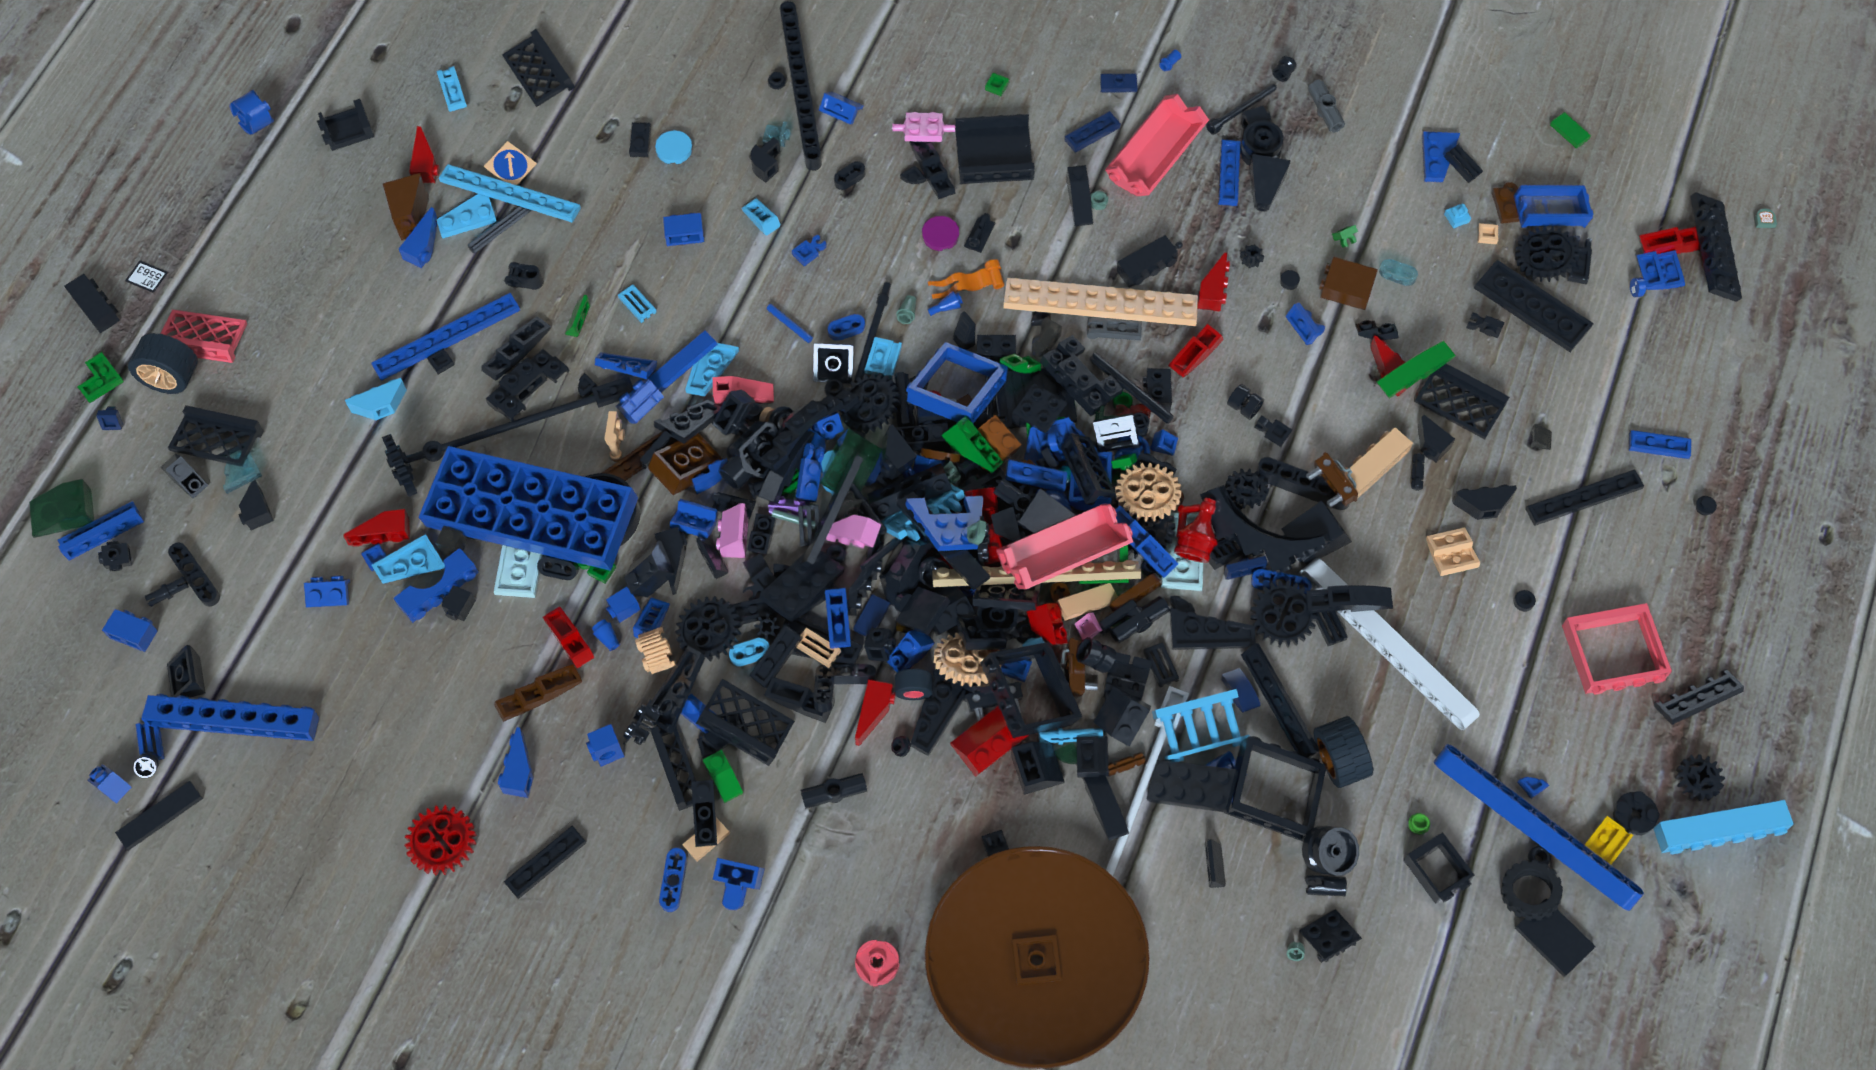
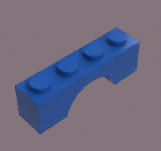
M460 548L443 560L445 565L444 575L436 585L426 589L409 586L393 598L412 623L422 619L426 612L433 607L439 606L444 596L449 594L453 585L461 587L466 582L473 580L476 574H478L475 564Z

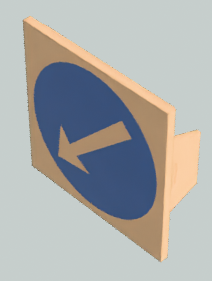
M507 141L484 165V168L490 171L496 179L518 185L537 163Z

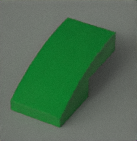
M1016 354L1000 358L1002 364L1016 372L1032 373L1041 370V363L1030 356L1021 358Z

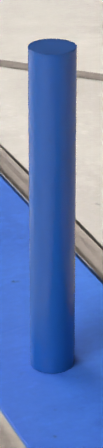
M769 304L766 310L807 343L812 341L813 337L774 305Z

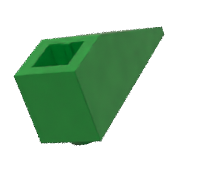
M967 416L963 417L942 435L955 452L990 472H994L1004 463Z

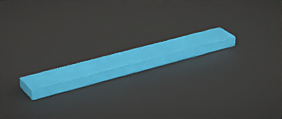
M447 164L439 177L442 183L572 223L581 209L580 204Z

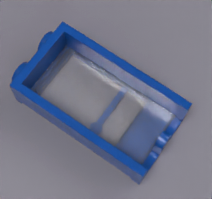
M1520 185L1514 195L1521 228H1526V226H1583V228H1586L1593 218V210L1590 207L1589 194L1586 192L1585 185Z

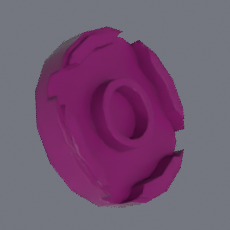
M935 216L924 223L922 228L923 241L926 246L936 251H943V249L947 248L951 249L958 242L959 227L949 217Z

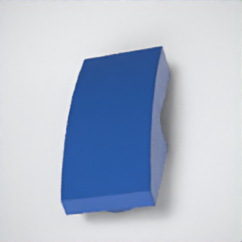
M727 458L714 461L708 465L709 473L699 474L692 479L696 494L708 490L723 479L718 470L727 462Z

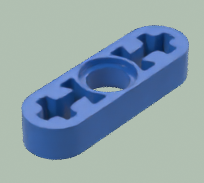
M1265 569L1256 570L1251 578L1252 586L1258 590H1262L1264 586L1270 589V578H1273L1272 583L1275 587H1277L1276 580L1283 579L1286 583L1290 581V585L1291 582H1294L1292 586L1298 583V590H1300L1299 585L1303 584L1305 595L1312 587L1310 580L1306 577L1272 572ZM1259 576L1263 577V583L1259 582Z
M680 848L671 849L666 856L659 903L666 912L677 910L681 901L687 856ZM676 854H679L682 859L677 862L678 870L674 869L675 864L672 859L676 857ZM670 875H678L679 882L676 885H669L667 883ZM670 890L673 891L672 898L675 902H671L670 906H667L664 900L669 899Z

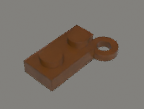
M1512 182L1492 190L1500 224L1519 222L1514 200L1518 187Z

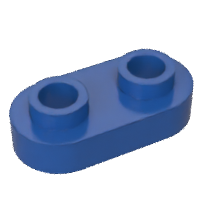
M853 314L832 321L828 325V336L832 340L840 341L861 334L865 330V320L861 315Z

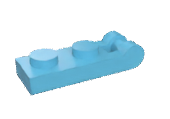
M449 67L445 71H442V69L438 70L437 75L449 112L467 107L455 67Z

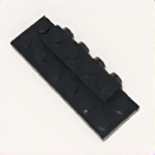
M1695 192L1690 198L1708 292L1737 302L1742 299L1725 214V206L1719 200Z

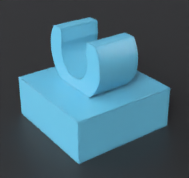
M1465 204L1446 209L1444 213L1453 228L1467 224L1471 220Z

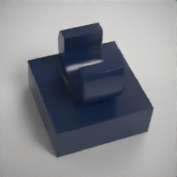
M108 406L106 410H98L96 416L102 430H122L124 424L119 411L116 410V406Z

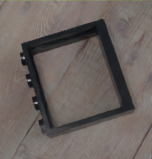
M1050 642L992 652L980 662L1013 738L1072 726L1083 717ZM1035 658L1061 717L1025 724L1000 665Z
M1248 736L1240 742L1234 768L1239 774L1229 812L1225 814L1304 841L1307 833L1314 828L1326 773V764L1320 763V760L1316 758L1301 756L1297 751L1284 750L1278 744H1268L1258 737ZM1252 751L1314 773L1303 825L1240 802Z

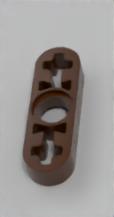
M1153 573L1117 597L1109 607L1114 612L1130 600L1137 603L1156 590L1163 581L1156 573Z

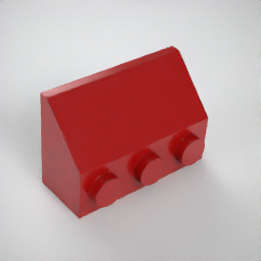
M997 706L950 742V745L976 777L1029 735L1013 738L999 706Z

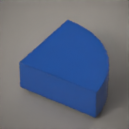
M1531 777L1521 778L1517 782L1531 799L1549 786L1544 780Z

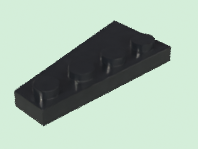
M1170 608L1172 650L1249 648L1256 643L1255 626L1230 620H1219L1216 617H1205L1196 615L1193 612L1177 611L1178 609Z

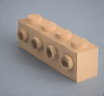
M1397 428L1390 432L1386 431L1380 437V441L1377 444H1371L1366 450L1367 453L1363 457L1359 455L1354 460L1353 466L1350 467L1352 471L1351 477L1356 483L1358 498L1409 453L1413 442ZM1342 471V473H1343V474L1346 476V478L1349 480V478H1348V476H1347L1348 472Z

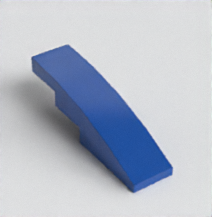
M1119 505L1115 509L1117 522L1126 523L1132 530L1133 543L1129 545L1165 578L1179 563Z

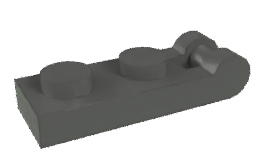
M1102 317L1088 318L1089 329L1087 330V337L1089 339L1099 337L1141 341L1142 321Z

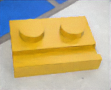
M1606 816L1584 845L1612 865L1634 835L1626 832L1625 828L1609 816Z

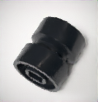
M1241 383L1230 395L1227 405L1236 411L1240 409V413L1251 420L1262 407L1264 398L1256 393L1251 394V389Z
M1090 637L1085 638L1080 643L1076 652V659L1079 663L1090 666L1101 673L1108 672L1116 658V651L1112 647L1103 645Z

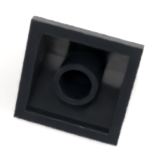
M814 343L813 382H828L832 379L839 380L841 383L853 382L854 346L850 344Z
M186 645L167 663L171 696L175 698L177 696L191 698L206 694L200 656L190 645Z

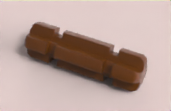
M1139 752L1134 754L1133 757L1122 758L1115 761L1114 764L1112 762L1109 763V777L1115 775L1116 772L1121 773L1135 768V765H1143L1145 763L1143 753Z

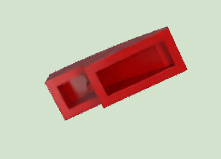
M1674 227L1639 235L1644 253L1656 251L1657 254L1676 250V253L1680 254L1700 250L1696 227L1682 230Z
M1207 324L1196 337H1192L1168 366L1184 378L1224 340L1223 336Z
M560 606L542 617L576 668L595 658L590 647Z

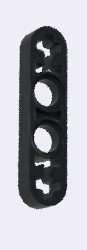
M180 542L172 544L168 549V554L200 601L208 607L216 605L220 600V594L188 548ZM180 550L185 558L181 560L176 551ZM194 563L192 570L184 571L186 564ZM197 578H204L203 584L199 586L194 585ZM207 589L212 598L208 599L203 591Z

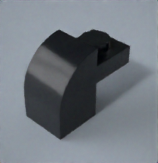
M774 137L769 142H765L762 148L755 144L750 154L754 174L765 183L779 172L777 160L774 157L780 153V144Z

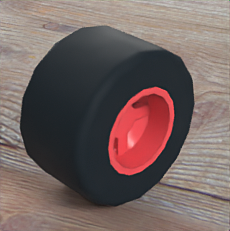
M922 669L899 671L895 674V695L904 700H922L932 695V674Z

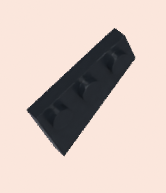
M706 400L688 407L687 411L681 414L673 413L670 414V418L663 421L661 419L655 420L654 427L662 432L667 431L671 434V437L685 444L713 422L721 406Z

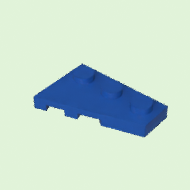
M602 352L595 357V365L600 366L602 369H611L643 379H647L657 368V361Z

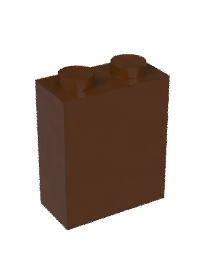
M1333 257L1331 264L1327 263L1324 274L1327 275V278H1322L1319 289L1323 291L1320 298L1365 310L1378 269Z

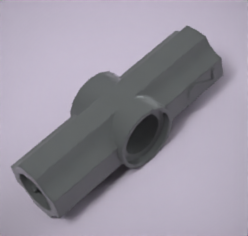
M1320 79L1313 81L1308 86V90L1317 106V114L1323 118L1329 131L1333 133L1340 131L1344 128L1345 122L1335 105V97L1329 93L1323 81H1320Z

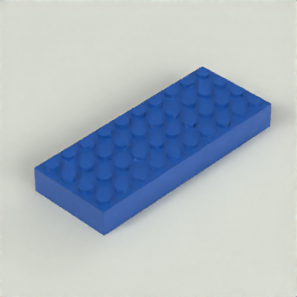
M448 446L418 518L428 528L611 571L638 496L631 487Z

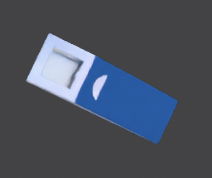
M516 727L515 734H512L510 737L511 748L509 753L505 755L504 772L499 775L498 786L503 794L528 798L534 777L524 735L520 727Z

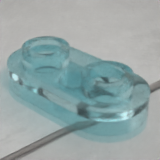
M1392 259L1384 260L1379 268V273L1383 278L1405 286L1413 285L1418 277V272L1414 267Z

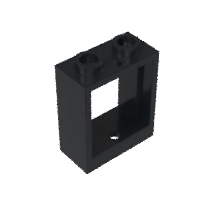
M1443 832L1407 854L1403 860L1435 904L1440 900L1443 903L1454 896L1453 892L1458 889L1463 891L1472 885L1470 881L1475 876ZM1437 849L1441 850L1461 877L1460 880L1441 892L1438 891L1418 864V861Z

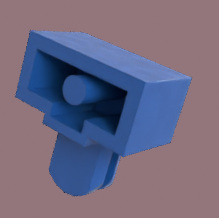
M717 858L712 880L725 882L722 899L723 906L729 910L741 909L744 904L747 887L760 890L765 868Z

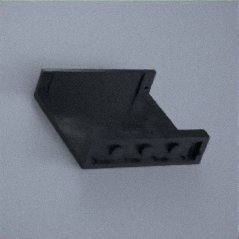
M1029 114L955 118L960 184L1034 180L1035 168L1034 163H1032L1028 126Z

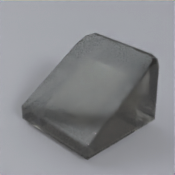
M1534 424L1531 429L1530 447L1551 450L1552 431Z

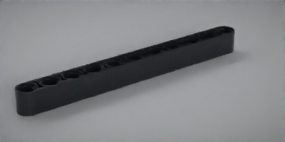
M785 1L780 5V14L805 166L808 170L816 171L822 166L821 151L797 10L793 2Z

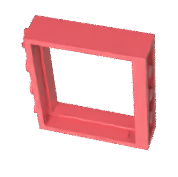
M1647 603L1568 617L1562 625L1585 694L1593 693L1597 695L1610 689L1619 691L1626 688V686L1640 687L1648 682L1661 683L1672 672ZM1638 620L1656 670L1594 682L1576 631Z

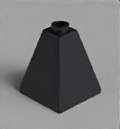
M1253 154L1249 173L1253 203L1256 210L1266 212L1270 209L1286 178L1290 160Z

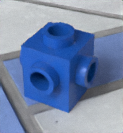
M837 411L823 417L811 426L812 430L825 440L833 439L836 437V434L844 431Z

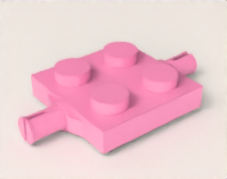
M912 112L906 113L904 124H893L892 132L903 131L905 141L942 142L944 132H955V124L944 125L943 113Z

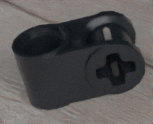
M517 262L509 264L510 270L508 276L504 278L505 284L514 288L520 287L532 290L542 287L544 280L537 266Z

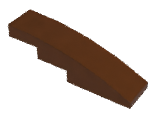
M574 664L535 678L533 683L515 689L514 694L496 700L494 706L504 722L562 695L582 683V679Z

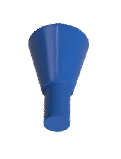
M952 291L937 305L927 310L930 316L940 311L959 309L963 301L959 293L955 294Z

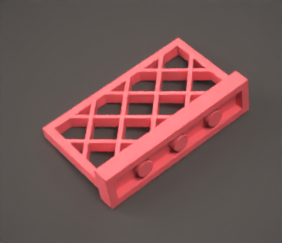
M172 310L160 334L167 336L168 333L176 330L178 334L171 337L185 343L194 351L197 358L233 363L235 359L234 351L247 326V321ZM176 317L185 318L181 322L174 323ZM196 320H202V321H203V323L198 324V325H196V326H194V327H193V325L191 324L192 322H194V321H196ZM214 323L222 324L221 326H218L214 329H211L210 325ZM185 325L190 326V329L183 332L179 331V328ZM234 325L239 326L238 329L232 332L228 329ZM205 327L208 328L209 331L201 335L197 333V331ZM223 330H226L228 333L219 338L215 335ZM192 333L196 335L192 339L184 338ZM210 336L214 337V340L210 342L203 341L204 339ZM230 338L232 339L230 345L221 343Z

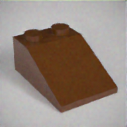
M698 433L685 444L678 441L654 452L648 469L672 495H675L693 485L692 479L697 475L708 473V465L716 460H723V458Z

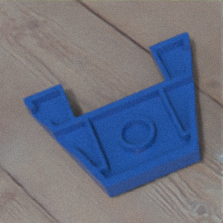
M965 496L963 502L967 513L929 514L925 498H910L906 500L905 506L908 510H912L915 520L925 528V534L938 551L978 549V545L968 542L967 527L980 520L983 496Z

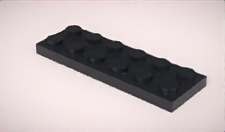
M1499 260L1495 261L1474 286L1475 290L1570 353L1594 324Z

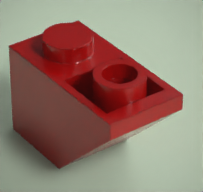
M1046 603L1036 607V610L1027 611L1033 632L1053 645L1068 643L1067 632L1063 625L1062 612L1058 603Z

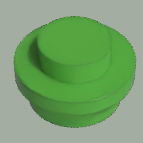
M1416 813L1409 818L1408 827L1414 834L1423 835L1430 828V820L1426 815Z

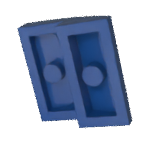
M1676 250L1661 254L1653 251L1637 255L1638 264L1647 290L1672 289L1685 286Z

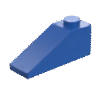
M431 207L399 247L402 259L421 269L425 263L430 261L433 254L437 230L436 219H438L434 208Z
M846 588L825 590L830 649L851 647Z

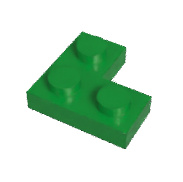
M101 352L85 362L94 376L77 387L88 402L91 403L124 381Z

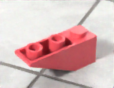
M735 376L712 377L713 398L715 404L722 406L724 401H726L729 392L737 390L745 391L755 400V403L774 402V389L771 383Z

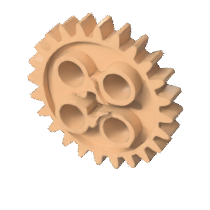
M1141 463L1140 468L1133 465V471L1126 469V475L1121 474L1120 480H1117V486H1115L1118 506H1123L1126 512L1129 511L1131 517L1134 514L1137 515V520L1144 517L1145 522H1147L1149 517L1153 521H1156V516L1164 519V513L1170 516L1171 510L1175 511L1176 505L1180 503L1181 484H1178V477L1173 478V472L1167 473V467L1160 470L1159 464L1153 468L1151 463L1148 464V467Z
M955 633L954 638L948 635L947 640L942 638L941 643H937V647L934 650L933 663L936 664L935 669H940V675L946 674V680L952 678L953 683L960 681L961 686L965 682L970 687H972L974 682L980 686L981 681L986 684L988 683L980 662L990 653L1000 651V649L966 650L961 636Z

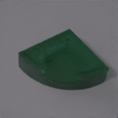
M1073 742L1054 751L1060 761L1071 765L1076 764L1077 748Z

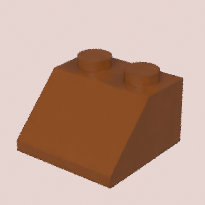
M996 415L978 429L1003 462L1015 454L1021 446V443ZM980 466V467L984 470L985 473H986L987 471H989V470L983 468L982 466Z

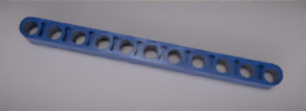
M1446 744L1435 758L1434 764L1441 771L1623 909L1630 911L1644 895L1643 890L1636 883L1454 746Z

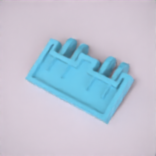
M951 485L952 490L926 500V505L933 514H952L950 510L959 513L962 511V506L958 501L965 497L963 490ZM902 511L882 520V523L887 528V533L900 540L906 536L914 541L920 539L919 530Z

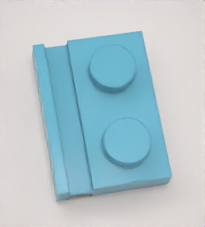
M874 337L865 367V374L871 375L874 373L878 376L881 373L883 377L888 376L889 379H892L902 349V343L899 342L898 344L891 340Z

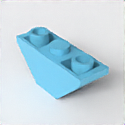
M398 378L390 380L381 386L373 387L361 394H355L346 399L345 402L351 413L379 420L396 412L407 390L402 379Z

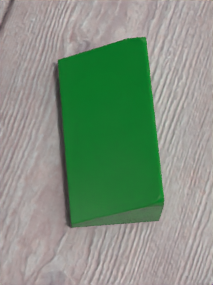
M583 295L576 303L565 331L566 335L579 336L590 309L587 295Z

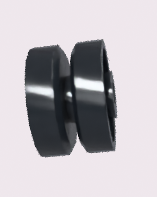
M1261 120L1249 124L1244 130L1240 148L1242 160L1250 166L1253 154L1280 158L1284 140L1282 130L1270 121Z
M1317 826L1311 829L1305 836L1302 844V856L1305 864L1312 871L1319 874L1342 876L1351 872L1357 865L1359 844L1350 830L1343 827Z

